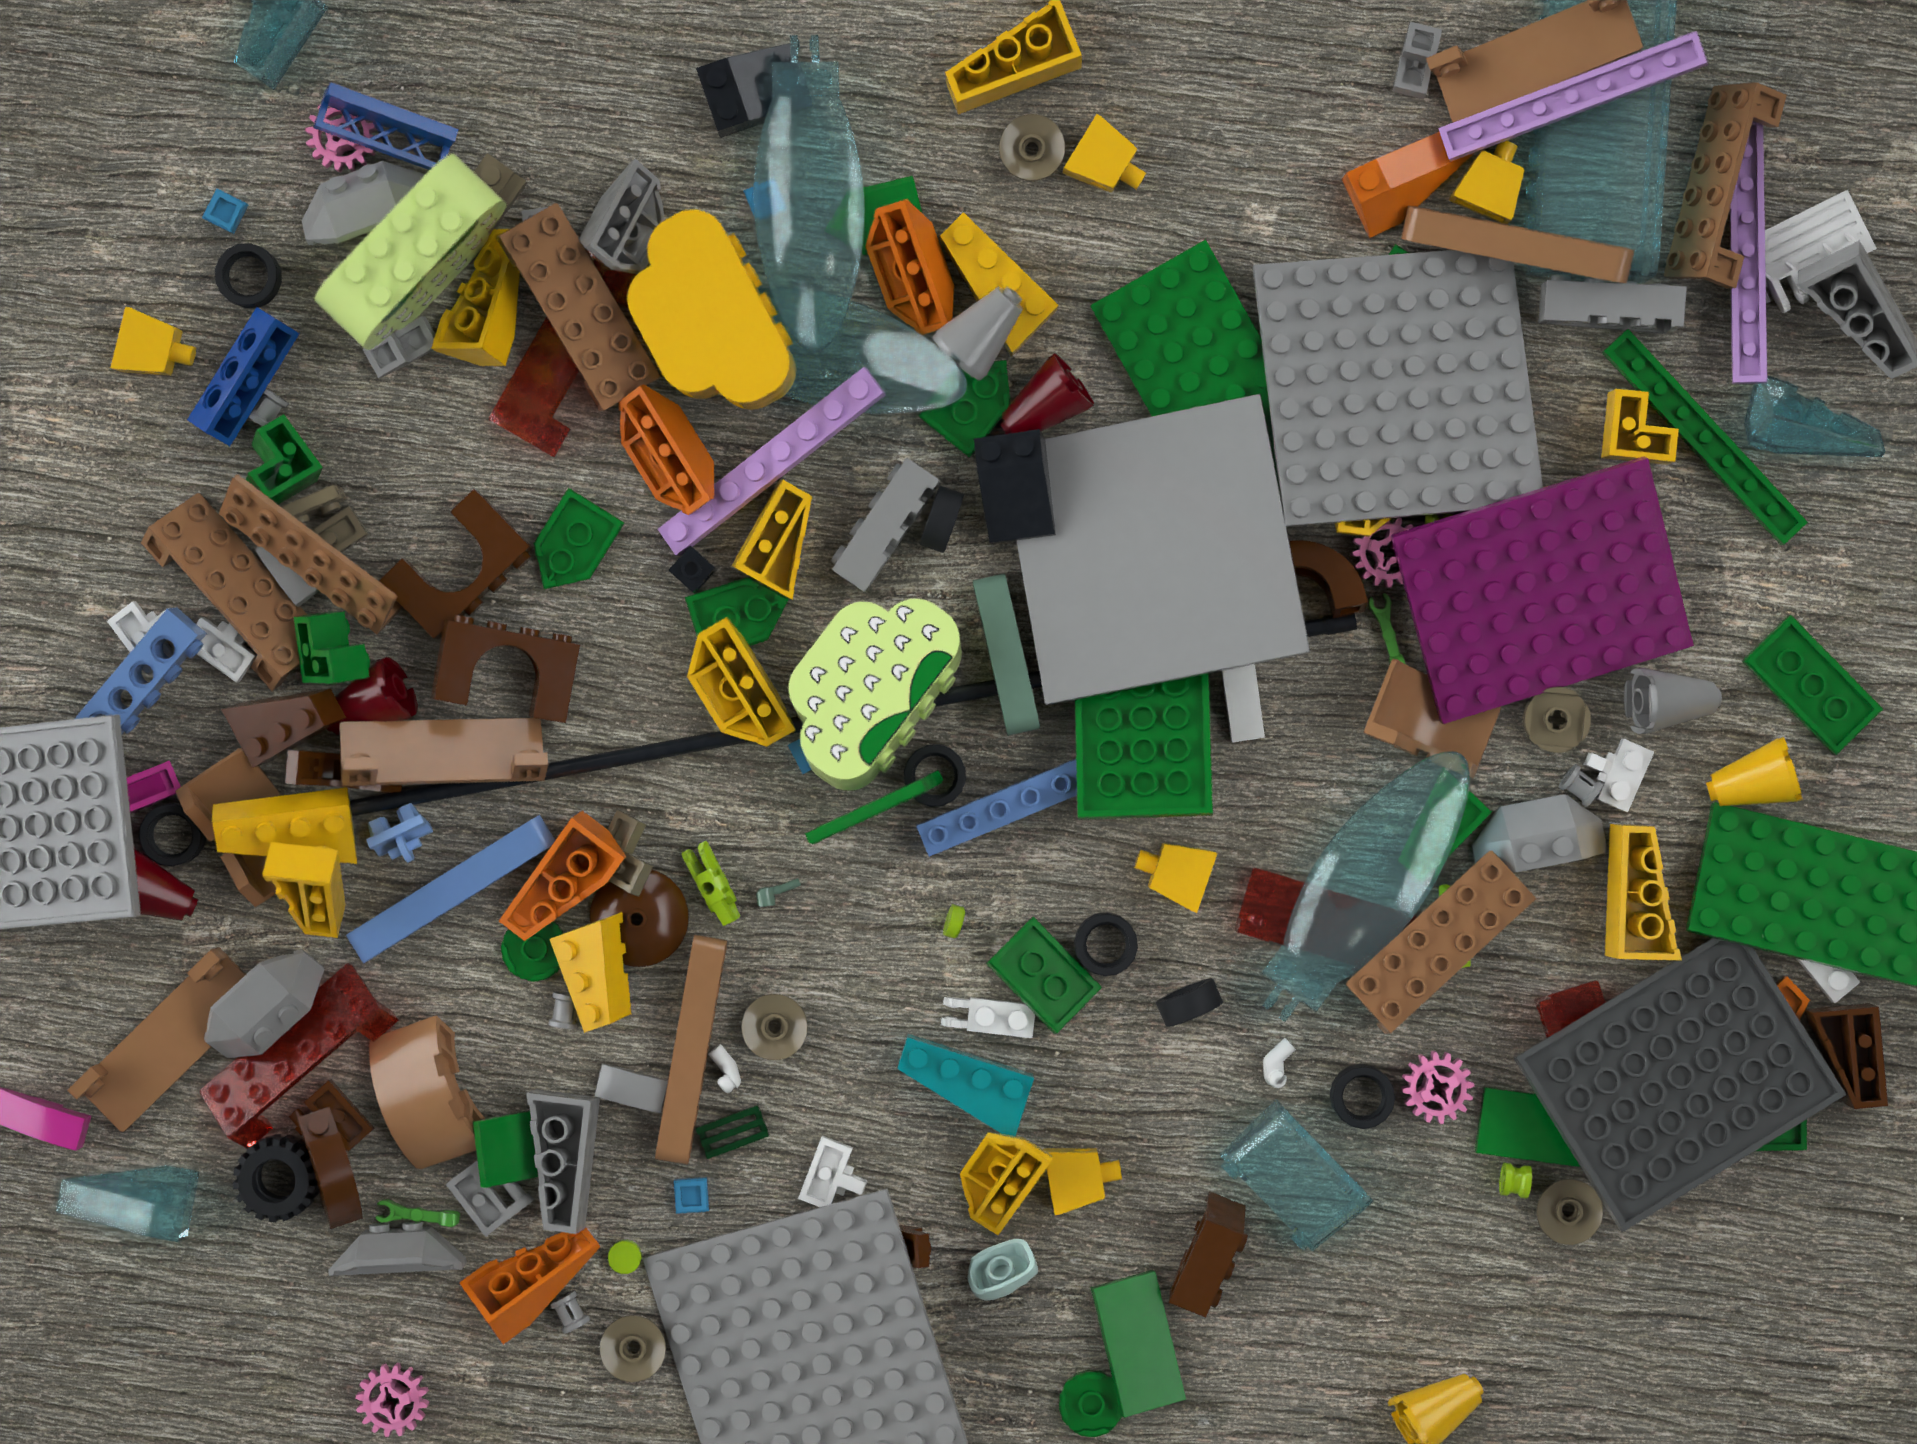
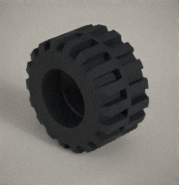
M276 1134L253 1144L238 1159L239 1165L234 1168L233 1175L237 1176L233 1182V1189H238L239 1194L236 1198L238 1202L244 1201L247 1206L243 1209L248 1214L253 1211L256 1213L255 1218L259 1220L269 1218V1222H277L280 1219L286 1221L299 1215L315 1201L314 1198L320 1192L314 1168L303 1139L297 1141L294 1140L295 1136L288 1134L282 1137L281 1134ZM280 1160L291 1167L295 1175V1187L291 1194L278 1196L268 1191L264 1186L261 1174L262 1168L267 1161Z

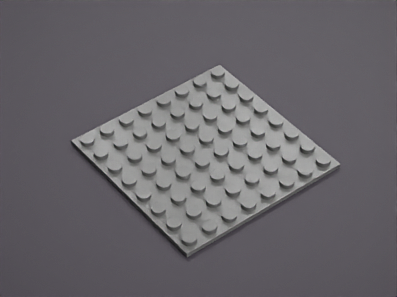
M1456 250L1257 264L1252 266L1280 497L1286 527L1466 512L1543 488L1515 271L1512 261Z
M1260 394L1045 439L1056 535L1017 540V547L1046 705L1310 653Z
M888 1189L642 1258L701 1444H968Z

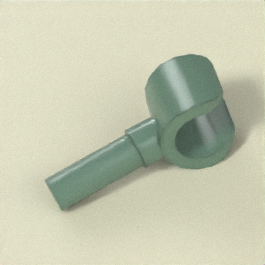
M794 879L779 886L760 888L756 893L757 905L760 907L776 905L775 894H781L801 886L799 879Z

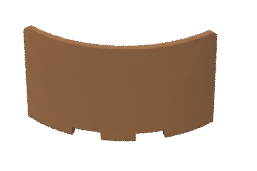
M1393 658L1363 733L1379 741L1394 745L1395 748L1417 756L1420 750L1427 753L1426 759L1434 762V764L1474 779L1501 711V706L1442 724L1439 720L1428 675Z
M242 748L237 749L175 790L184 813L196 824L209 842L215 840L212 824L213 804L282 796L260 766L252 768ZM224 853L220 856L238 891L253 906L257 907L275 895L276 886L274 883L266 881L262 876L267 856Z
M436 1015L372 1038L369 1042V1062L376 1098L392 1137L410 1163L417 1169H423L476 1151L473 1121L486 1118L473 1103L467 1089L460 1091L454 1075L460 1072L455 1051V1032Z

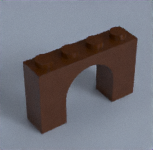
M475 489L450 511L475 537L482 551V567L478 577L471 585L456 592L440 591L430 584L407 559L403 558L379 580L381 584L396 594V600L433 639H440L442 637L445 620L453 621L454 615L464 616L466 613L469 616L473 615L484 604L481 598L489 590L493 593L498 591L508 580L505 575L513 567L519 570L531 558L529 552L533 547Z
M454 615L453 621H444L431 699L467 705L473 671L477 661L485 652L494 647L510 645L523 651L532 662L534 668L535 683L528 716L566 723L580 649L579 644L571 643L572 636L553 633L552 639L539 637L540 630L520 627L519 633L506 631L507 624L487 621V626L482 627L473 625L474 618Z

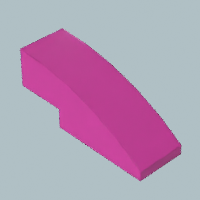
M170 761L126 778L130 814L176 795L175 790L181 786Z
M0 1087V1125L74 1151L83 1147L92 1115L63 1108L62 1104Z

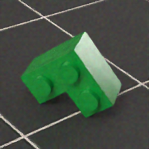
M284 414L256 430L251 445L264 464L250 471L247 474L246 481L278 505L318 481L323 468Z
M328 611L293 617L302 683L334 684L369 678V655L365 649V644H349L350 625L345 617V611Z

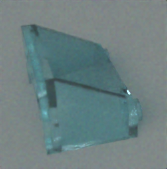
M1277 1100L1266 1108L1220 1153V1156L1225 1161L1221 1167L1234 1180L1238 1176L1244 1180L1294 1232L1290 1238L1303 1251L1307 1247L1314 1251L1362 1213L1374 1201Z

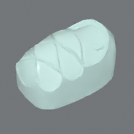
M1022 1239L1008 1240L980 1251L971 1258L968 1270V1283L976 1297L985 1301L999 1299L1013 1293L1019 1287L1027 1284L1038 1273L1035 1256L1028 1243Z

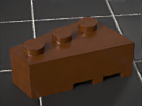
M331 688L281 697H269L255 701H244L221 709L252 768L277 759L287 753L288 750L294 749L346 718Z
M1862 1003L1805 1009L1804 1013L1825 1061L1846 1093L1842 1097L1844 1104L1854 1109L1888 1106L1879 1006Z
M1210 1191L1205 1200L1207 1202L1206 1211L1202 1220H1197L1194 1228L1196 1233L1188 1250H1185L1171 1285L1169 1296L1170 1304L1203 1317L1207 1316L1210 1307H1217L1223 1289H1220L1223 1279L1227 1281L1230 1279L1235 1267V1262L1232 1259L1236 1252L1241 1253L1248 1238V1234L1244 1233L1246 1206Z

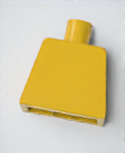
M1098 114L1094 117L1063 169L1065 175L1110 193L1114 191L1120 180L1137 190L1147 174L1131 163L1136 155L1137 148Z
M1504 141L1497 144L1494 154L1481 151L1453 191L1449 201L1499 223L1508 224L1512 221L1524 175V168L1512 163L1518 146L1512 142Z
M125 306L110 368L124 373L171 376L175 362L188 366L193 365L196 347L180 343L182 330Z
M1162 843L1158 855L1140 849L1134 868L1151 874L1148 883L1149 888L1197 913L1218 853L1211 850Z
M1096 1148L1043 1149L1053 1157L1052 1162L1047 1167V1175L1054 1215H1060L1106 1198L1103 1183L1122 1180L1119 1160L1100 1163Z

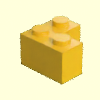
M1614 389L1608 392L1601 458L1631 461L1645 456L1649 459V463L1668 465L1674 463L1676 460L1679 429L1646 425L1649 392Z

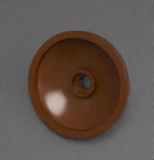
M651 870L639 896L630 894L609 881L598 889L593 898L589 916L590 923L622 912L623 922L620 923L621 942L625 943L626 953L622 954L624 965L646 967L662 962L679 948L685 938L689 925V910L686 899L678 885L659 871ZM637 912L643 916L642 924L636 925L632 922L631 916L633 913Z

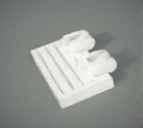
M1848 190L1765 230L1766 287H1768L1782 313L1789 311L1791 306L1779 280L1786 277L1796 299L1803 304L1810 299L1809 294H1805L1797 286L1799 270L1859 240L1867 253L1877 249ZM1766 292V303L1771 300Z

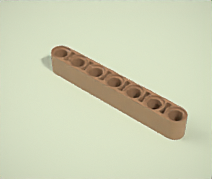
M1408 206L1401 238L1411 242L1618 283H1627L1634 249L1415 206Z
M694 935L656 1147V1160L685 1165L689 1163L727 940Z

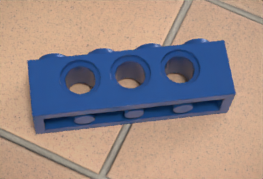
M256 307L187 420L210 436L231 446L300 333Z

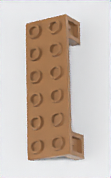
M1587 0L1465 52L1456 45L1429 56L1426 60L1430 71L1438 79L1449 114L1454 123L1642 51L1644 46L1627 0Z
M1757 82L1716 85L1712 88L1704 123L1700 130L1695 157L1691 164L1688 184L1683 194V203L1678 222L1675 225L1672 245L1666 259L1664 277L1669 279H1704L1725 288L1737 287L1744 256L1720 247L1752 121L1769 128L1779 127L1786 94Z
M557 203L552 204L496 238L512 266H517L585 380L582 383L599 411H604L620 402L640 385H648L659 378L658 371Z
M236 474L232 478L219 511V515L229 525L238 528L250 537L254 544L263 547L276 557L283 566L292 569L308 585L318 589L330 598L334 605L343 608L356 618L362 626L369 628L378 635L400 612L402 606L396 600V594L240 475Z
M200 493L195 494L148 527L141 544L162 567L174 559L258 654L250 666L271 691L282 685L288 674L300 665L293 617L307 615L300 606H295L268 569Z
M541 719L359 721L341 722L339 727L342 786L545 781L548 768V754L543 752Z
M1488 851L1346 982V986L1378 1020L1376 1025L1384 1034L1392 1033L1536 900V897L1493 851Z
M220 947L211 949L187 972L189 976L99 1064L90 1067L67 1090L76 1100L86 1096L120 1132H125L211 1048L204 1040L205 1032H207L210 1007L246 975Z

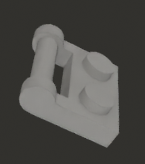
M477 1160L446 1183V1186L485 1237L534 1200L529 1192L525 1193L517 1181L502 1184L515 1201L507 1207L493 1187H481Z

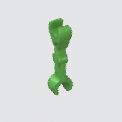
M1386 593L1382 594L1385 601L1383 609H1377L1374 606L1373 598L1370 597L1368 608L1380 624L1382 639L1385 641L1389 655V666L1393 658L1406 664L1402 654H1400L1395 637L1396 632L1393 630L1390 621V597Z
M383 1199L377 1205L388 1206L390 1214L389 1216L376 1215L375 1217L377 1221L384 1223L399 1219H409L415 1222L439 1223L441 1226L454 1227L459 1223L460 1212L455 1210H425L420 1207L408 1208L390 1199Z

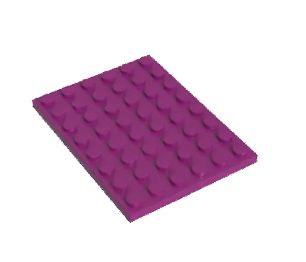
M1645 456L1391 535L1437 713L1442 724L1545 693L1542 691L1551 687L1568 686L1694 646L1649 459Z

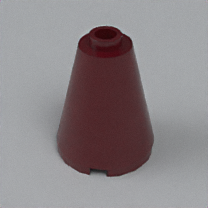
M1057 353L1048 357L1002 413L1004 421L1001 423V426L1006 434L1040 429L1042 432L1088 411L1094 406V400L1079 378H1075L1070 372L1072 370L1071 367Z
M390 657L377 660L368 669L369 678L352 681L335 696L346 718L327 729L329 732L333 731L335 734L340 735L339 727L341 722L403 721L417 714L418 703L413 687L407 690L403 680L408 677L396 661Z
M134 848L141 915L182 921L185 915L191 917L199 900L193 897L195 890Z

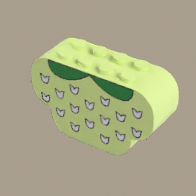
M455 154L448 155L426 173L332 272L317 291L314 298L315 302L364 349L370 350L376 347L395 329L400 330L414 321L474 259L489 238L488 231L505 211L506 202Z
M924 599L904 600L892 607L889 612L871 602H856L847 605L836 614L792 672L788 688L795 712L803 723L800 735L801 747L810 768L817 776L837 789L850 791L865 787L875 779L880 771L883 773L888 771L896 759L893 755L900 744L905 747L916 733V730L913 729L920 718L926 720L936 706L933 702L940 692L945 694L956 680L953 675L959 667L962 651L959 630L950 615L932 602Z

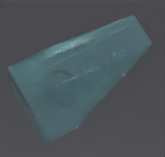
M1768 375L1767 383L1754 384L1744 420L1748 445L1777 454L1883 457L1886 453L1880 430L1846 412L1837 415L1824 406L1825 401L1815 397L1811 401L1796 393L1797 386Z
M164 1165L155 1168L66 1178L61 1183L56 1212L147 1237L180 1242L188 1235L200 1171Z

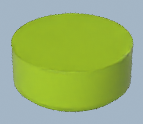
M955 904L951 905L945 920L943 936L953 939L958 937L965 917L964 907Z
M628 1239L617 1241L611 1247L608 1254L610 1267L620 1274L634 1272L642 1260L640 1247L637 1243Z

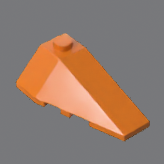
M1437 132L1347 172L1343 176L1342 181L1369 239L1400 225L1406 218L1408 206L1418 207L1474 153L1450 162L1440 132Z
M584 811L579 812L569 820L499 919V922L522 940H527L607 884L626 858V855L608 829Z
M586 1227L577 1234L561 1232L546 1238L544 1244L536 1248L527 1250L524 1247L515 1251L516 1256L501 1262L497 1259L487 1262L459 1282V1284L504 1345L534 1322L596 1253L600 1245Z

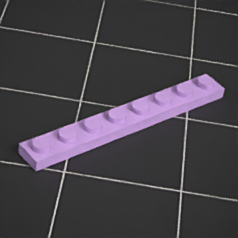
M1697 31L1438 129L1451 162L1707 66L1708 63Z
M1752 121L1729 209L1730 251L1744 256L1737 287L1730 288L1732 384L1767 383L1763 125Z
M866 367L861 368L715 483L714 498L690 515L683 513L681 510L659 527L658 531L674 554L680 557L690 546L696 545L886 396V393Z

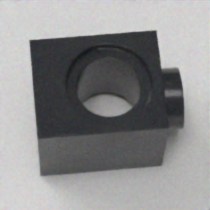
M690 546L668 571L691 592L696 594L718 569Z

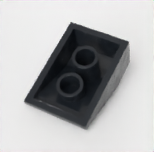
M792 43L727 57L696 68L720 138L814 106Z
M1040 429L975 438L977 473L989 543L995 544L1056 535L1046 442Z

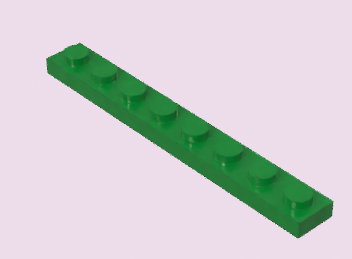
M1626 329L1601 352L1637 391L1649 392L1648 403L1671 428L1679 429L1678 436L1780 545L1787 543L1808 523L1629 329Z

